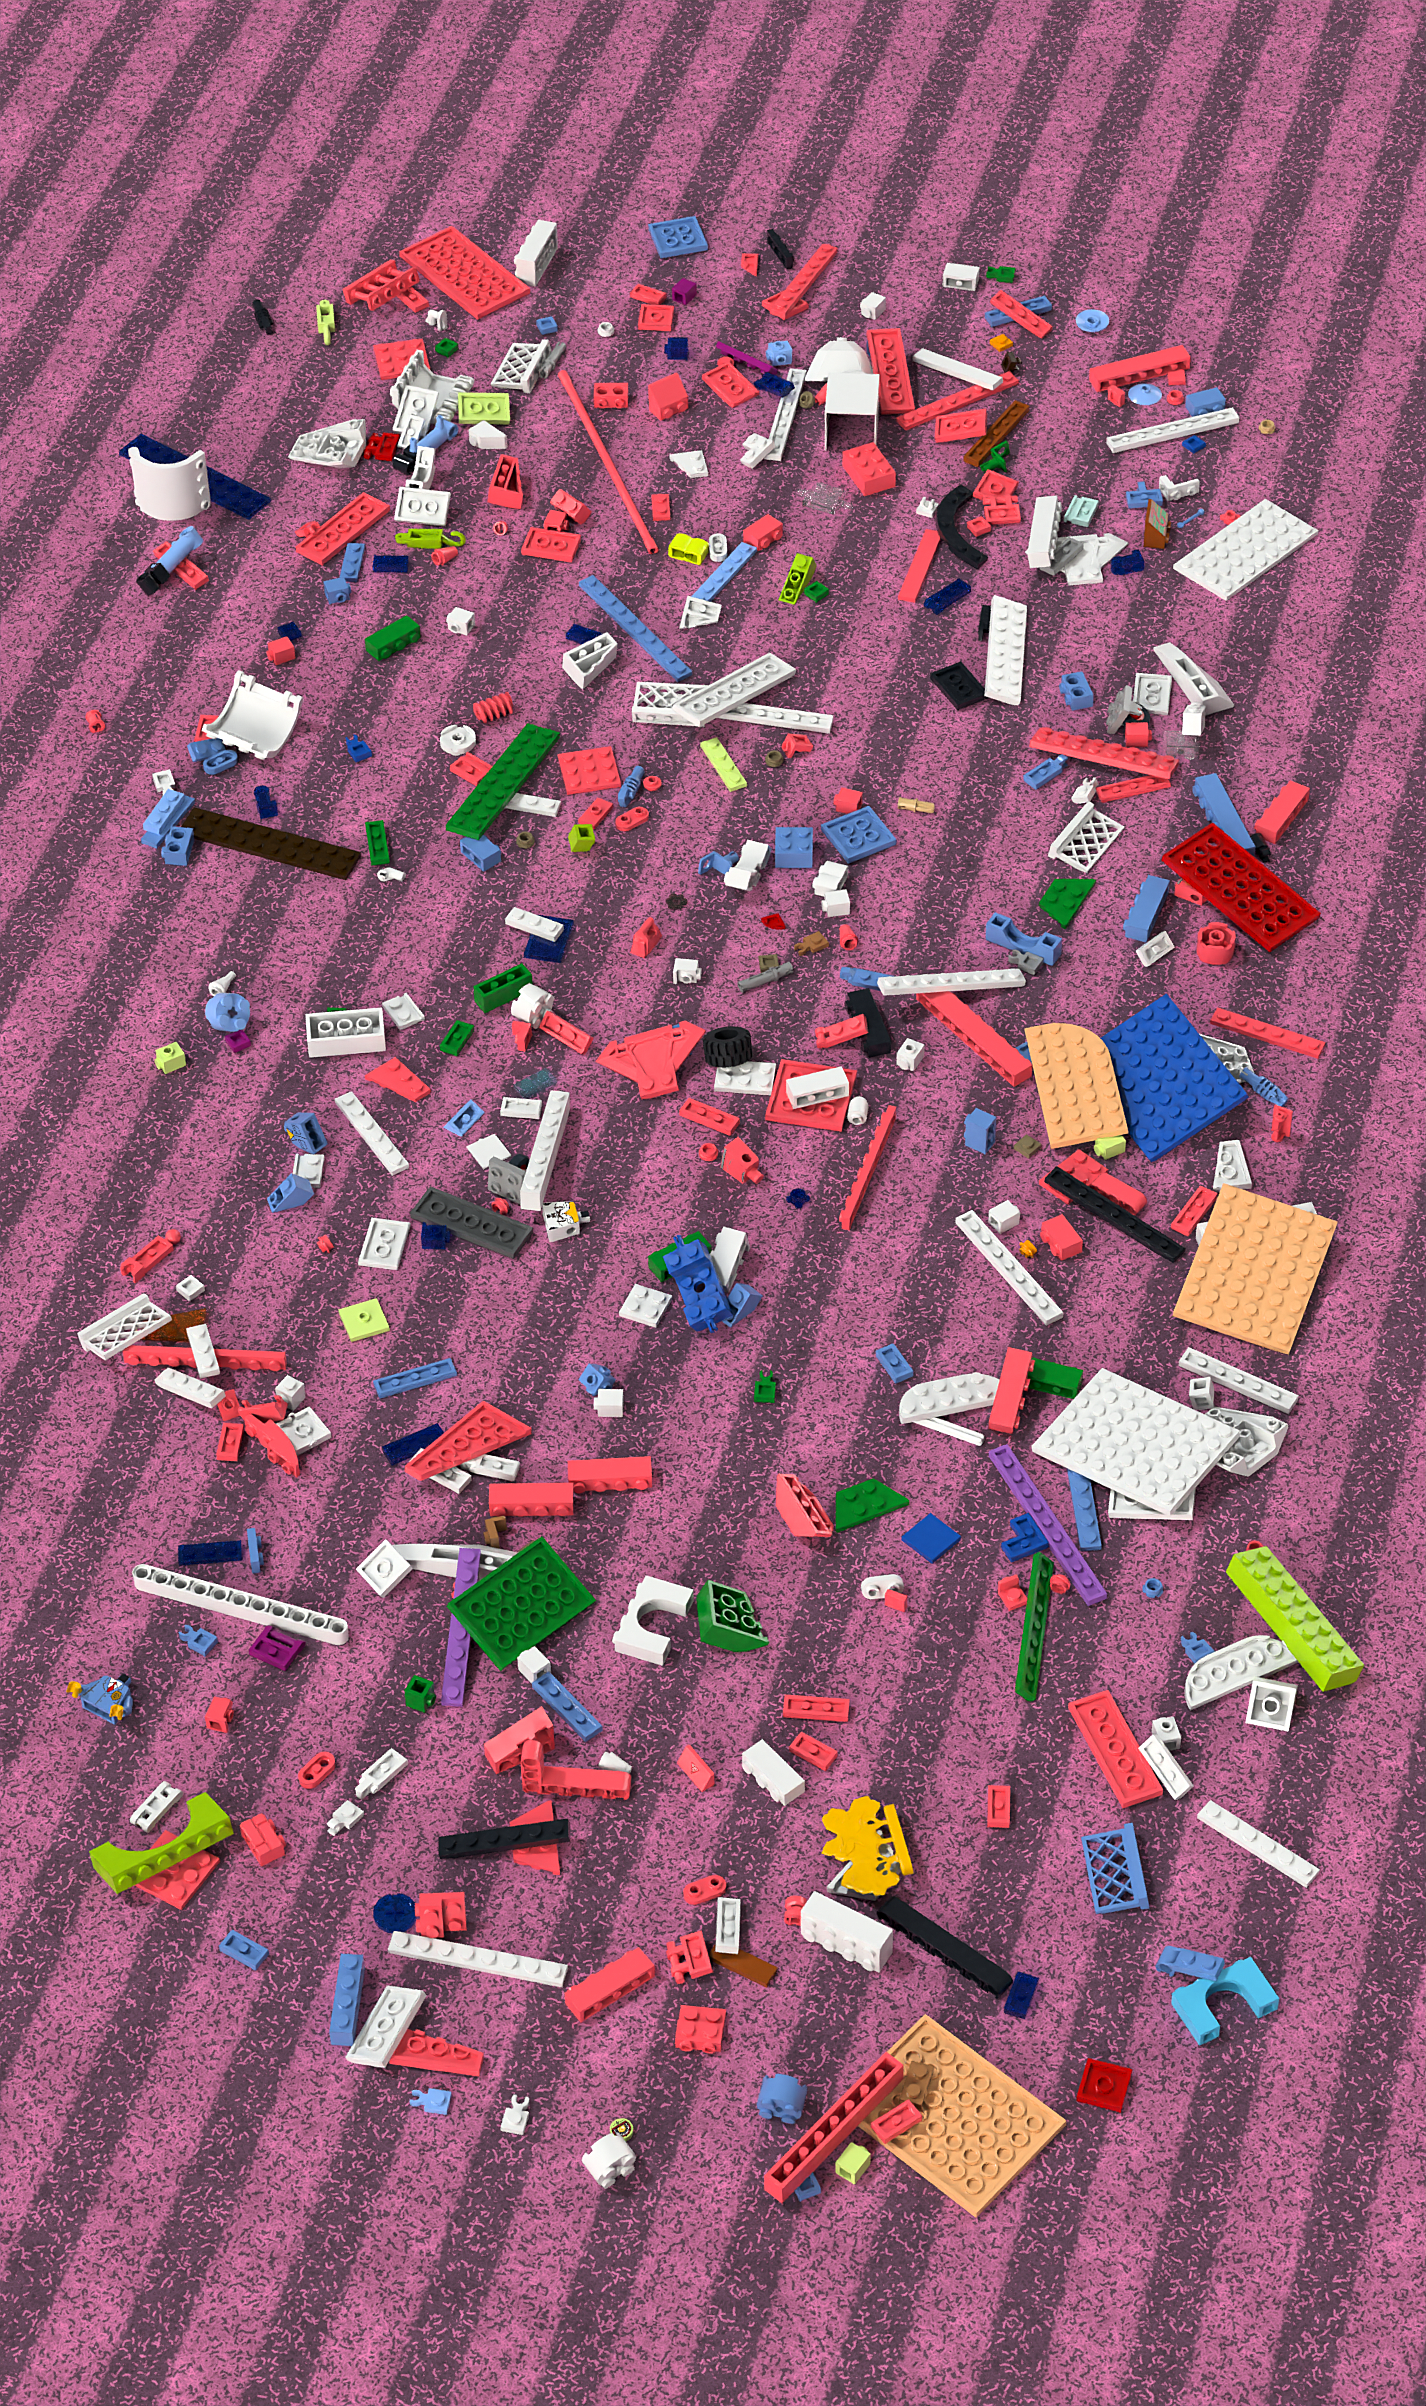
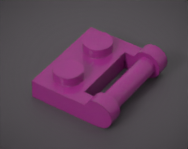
M267 1625L249 1648V1655L286 1671L296 1656L303 1650L306 1642L289 1637L276 1631L275 1627ZM270 1637L273 1638V1639H275V1640H278V1641H280V1642H282V1643H284V1644H286V1645L291 1646V1648L286 1647V1646H284V1645H282V1644H280V1643H278V1642H275V1641L271 1640Z

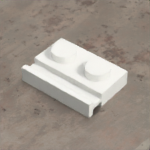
M404 993L402 997L397 996L382 1003V1007L400 1030L425 1020L424 1015L407 993Z
M296 1154L293 1174L308 1179L311 1187L320 1188L324 1155L304 1154V1156H299V1154Z

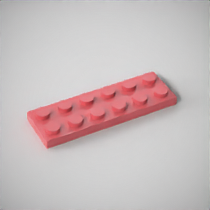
M900 328L867 330L866 335L873 374H879V407L881 415L905 414L914 411L915 406Z
M363 492L324 523L315 533H312L296 546V552L323 566L344 549L347 543H351L390 511V505Z
M1109 1690L1068 1703L1069 1711L1122 1808L1163 1795V1789L1148 1761L1138 1749L1139 1745Z

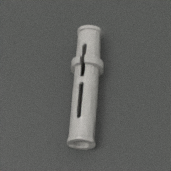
M557 342L549 357L543 361V366L538 371L539 377L546 379L550 372L555 369L556 363L566 350L565 343L562 342L560 344V342Z
M790 962L777 967L772 966L765 972L738 981V988L744 993L765 983L776 982L779 978L792 974L793 967Z

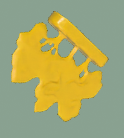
M869 1796L853 1800L847 1812L843 1809L831 1808L822 1817L826 1830L837 1834L835 1839L826 1842L822 1854L827 1856L834 1855L837 1860L842 1862L847 1860L853 1862L850 1869L844 1873L841 1886L854 1889L861 1894L872 1892L876 1896L885 1895L887 1888L897 1885L900 1881L899 1875L890 1871L894 1861L899 1862L904 1876L914 1874L894 1804L884 1807L886 1820L881 1821L876 1818L880 1802L870 1800ZM868 1821H874L875 1823H874V1824H868L867 1822H868ZM887 1824L891 1837L883 1839L876 1833V1830L882 1825ZM893 1842L896 1853L890 1857L882 1856L878 1850L879 1846L884 1843ZM881 1857L883 1860L878 1861L877 1858ZM886 1861L887 1863L884 1864L886 1867L881 1871H877L878 1865ZM887 1870L888 1874L883 1875L882 1873Z

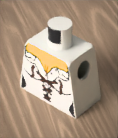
M572 1201L545 1202L542 1204L543 1218L549 1242L580 1234L579 1224L590 1222L588 1210L577 1212L575 1203Z

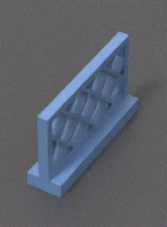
M1133 1823L1124 1824V1829L1081 1837L1096 1914L1135 1907L1149 1909ZM1122 1837V1842L1118 1847L1109 1843L1112 1838ZM1087 1842H1098L1101 1845L1094 1852L1088 1848ZM1105 1847L1114 1851L1108 1859L1100 1855ZM1118 1854L1126 1858L1121 1866L1112 1862ZM1096 1858L1104 1862L1100 1870L1091 1866ZM1108 1866L1117 1869L1112 1878L1104 1874ZM1121 1873L1130 1877L1125 1885L1117 1881ZM1099 1877L1108 1881L1103 1889L1095 1885ZM1113 1884L1121 1888L1116 1896L1107 1892ZM1125 1892L1134 1896V1900L1127 1902L1122 1901L1120 1898ZM1103 1896L1112 1900L1109 1905L1099 1907L1098 1901Z

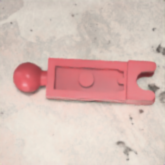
M176 1229L168 1230L165 1239L158 1235L132 1258L129 1257L121 1264V1274L125 1276L131 1272L134 1278L133 1282L137 1283L149 1270L174 1250L173 1245L177 1244L181 1239L180 1232Z

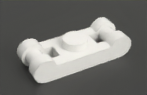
M163 1781L133 1813L130 1823L135 1826L140 1825L143 1831L149 1833L174 1803L179 1801L183 1796V1791L178 1788L174 1789L170 1783ZM146 1814L149 1815L147 1819L144 1818Z

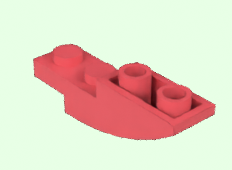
M248 1414L244 1418L246 1433L250 1437L255 1436L258 1438L262 1446L267 1448V1456L272 1463L280 1464L282 1469L289 1475L300 1476L295 1449L282 1429L271 1419L264 1424L252 1414Z

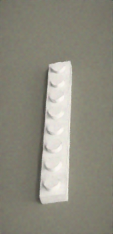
M789 369L769 439L775 443L776 447L764 459L781 461L805 382L806 370Z
M1232 407L1107 437L1106 443L1112 453L1237 424L1239 423V416Z
M1020 969L880 977L877 984L884 996L1025 986L1026 980Z
M973 1210L956 1218L958 1227L1046 1326L1063 1318V1311Z
M398 1931L393 1932L388 1947V1953L557 1987H563L568 1970V1965Z

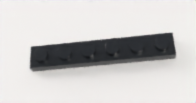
M567 1818L438 1837V1856L440 1859L460 1858L570 1842V1822Z

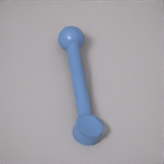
M1199 509L1196 514L1184 522L1177 523V527L1183 528L1185 524L1197 516L1203 515L1205 511Z

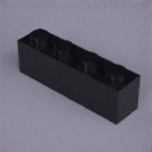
M866 988L847 992V1001H844L846 1012L851 1013L850 1018L864 1014L867 1019L868 1033L857 1037L862 1040V1051L867 1052L869 1058L891 1053V1039L870 989Z

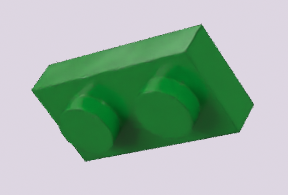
M456 1020L440 1044V1051L458 1056L473 1034L474 1025Z

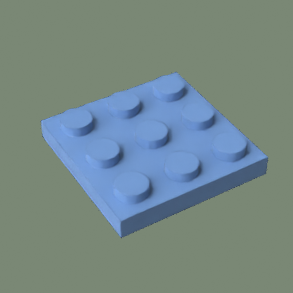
M696 216L648 224V230L660 258L708 250L707 242Z
M870 806L821 824V831L848 864L896 845V838Z

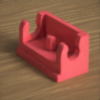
M280 1395L274 1396L277 1402L252 1406L247 1400H242L245 1408L239 1407L238 1413L243 1420L248 1414H252L262 1423H266L270 1419L273 1422L284 1420L288 1404L284 1402Z

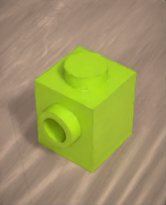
M574 824L568 835L571 852L590 851L595 843L592 824Z

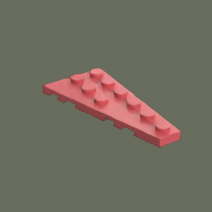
M482 1401L405 1465V1472L420 1481L526 1437L531 1434L532 1428L489 1403Z

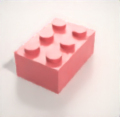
M874 442L843 451L842 466L864 496L896 487V472Z

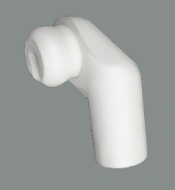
M390 867L380 870L377 874L381 881L392 879L403 881L406 877V873Z

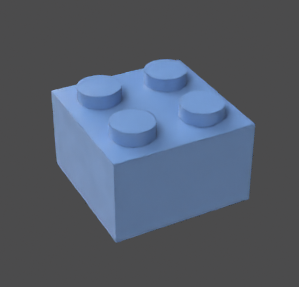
M776 827L775 868H812L813 827Z

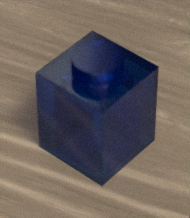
M668 337V344H664V354H667L668 360H688V337Z

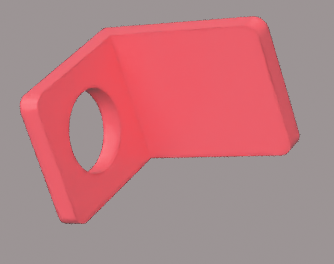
M234 1389L225 1391L226 1396L217 1404L223 1421L240 1416L238 1413L240 1406Z

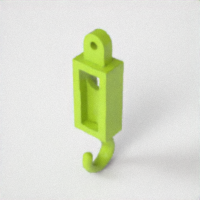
M408 529V533H398L395 535L396 543L407 544V547L439 549L442 548L443 543L449 546L461 547L466 542V538L462 533L458 531L451 532V536H458L461 539L459 542H455L444 535L443 529Z

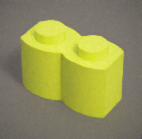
M681 533L676 534L668 548L669 557L682 561L685 560L697 565H701L709 553V543L707 541L692 538Z

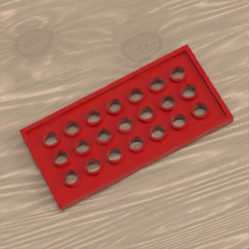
M1213 822L1162 856L1161 861L1268 952L1273 951L1320 918L1321 913ZM1252 917H1258L1260 920H1255ZM1278 920H1284L1286 923H1281Z

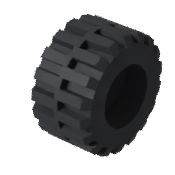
M735 1026L721 1027L706 1033L702 1038L705 1062L708 1065L721 1068L734 1067L746 1063L753 1057L751 1035L749 1030Z

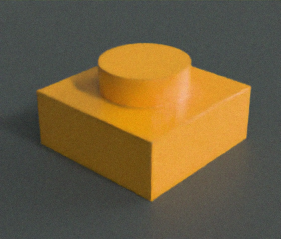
M1004 334L990 339V344L999 352L1013 346V342Z

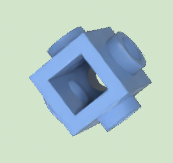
M589 1363L578 1380L587 1387L586 1391L596 1396L598 1395V1389H612L616 1379L605 1366Z

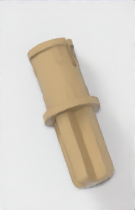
M899 797L898 809L911 810L914 813L916 811L933 813L935 809L934 803L918 801L917 798L913 800Z

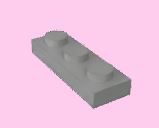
M1068 537L1054 550L1055 558L1052 559L1051 566L1040 567V570L1055 576L1083 550L1084 543Z

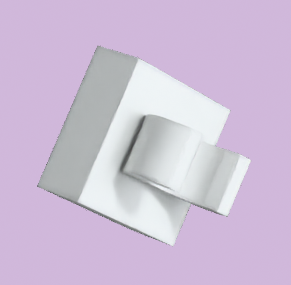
M923 497L916 509V514L933 518L939 504L935 503L934 499L927 501L926 497Z

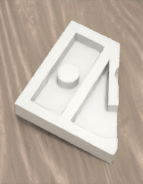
M687 596L679 629L717 623L722 605Z

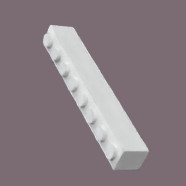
M550 1091L520 1190L521 1209L541 1211L570 1111V1092Z

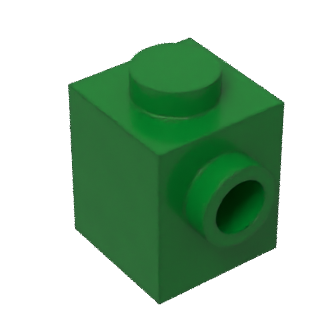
M414 1675L404 1690L407 1707L426 1713L429 1706L432 1707L435 1703L434 1682Z

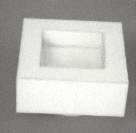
M192 1275L176 1285L177 1292L188 1301L193 1300L205 1291L204 1285Z

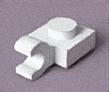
M347 1800L333 1813V1818L327 1823V1826L330 1827L327 1832L335 1836L344 1826L350 1829L364 1816V1811Z

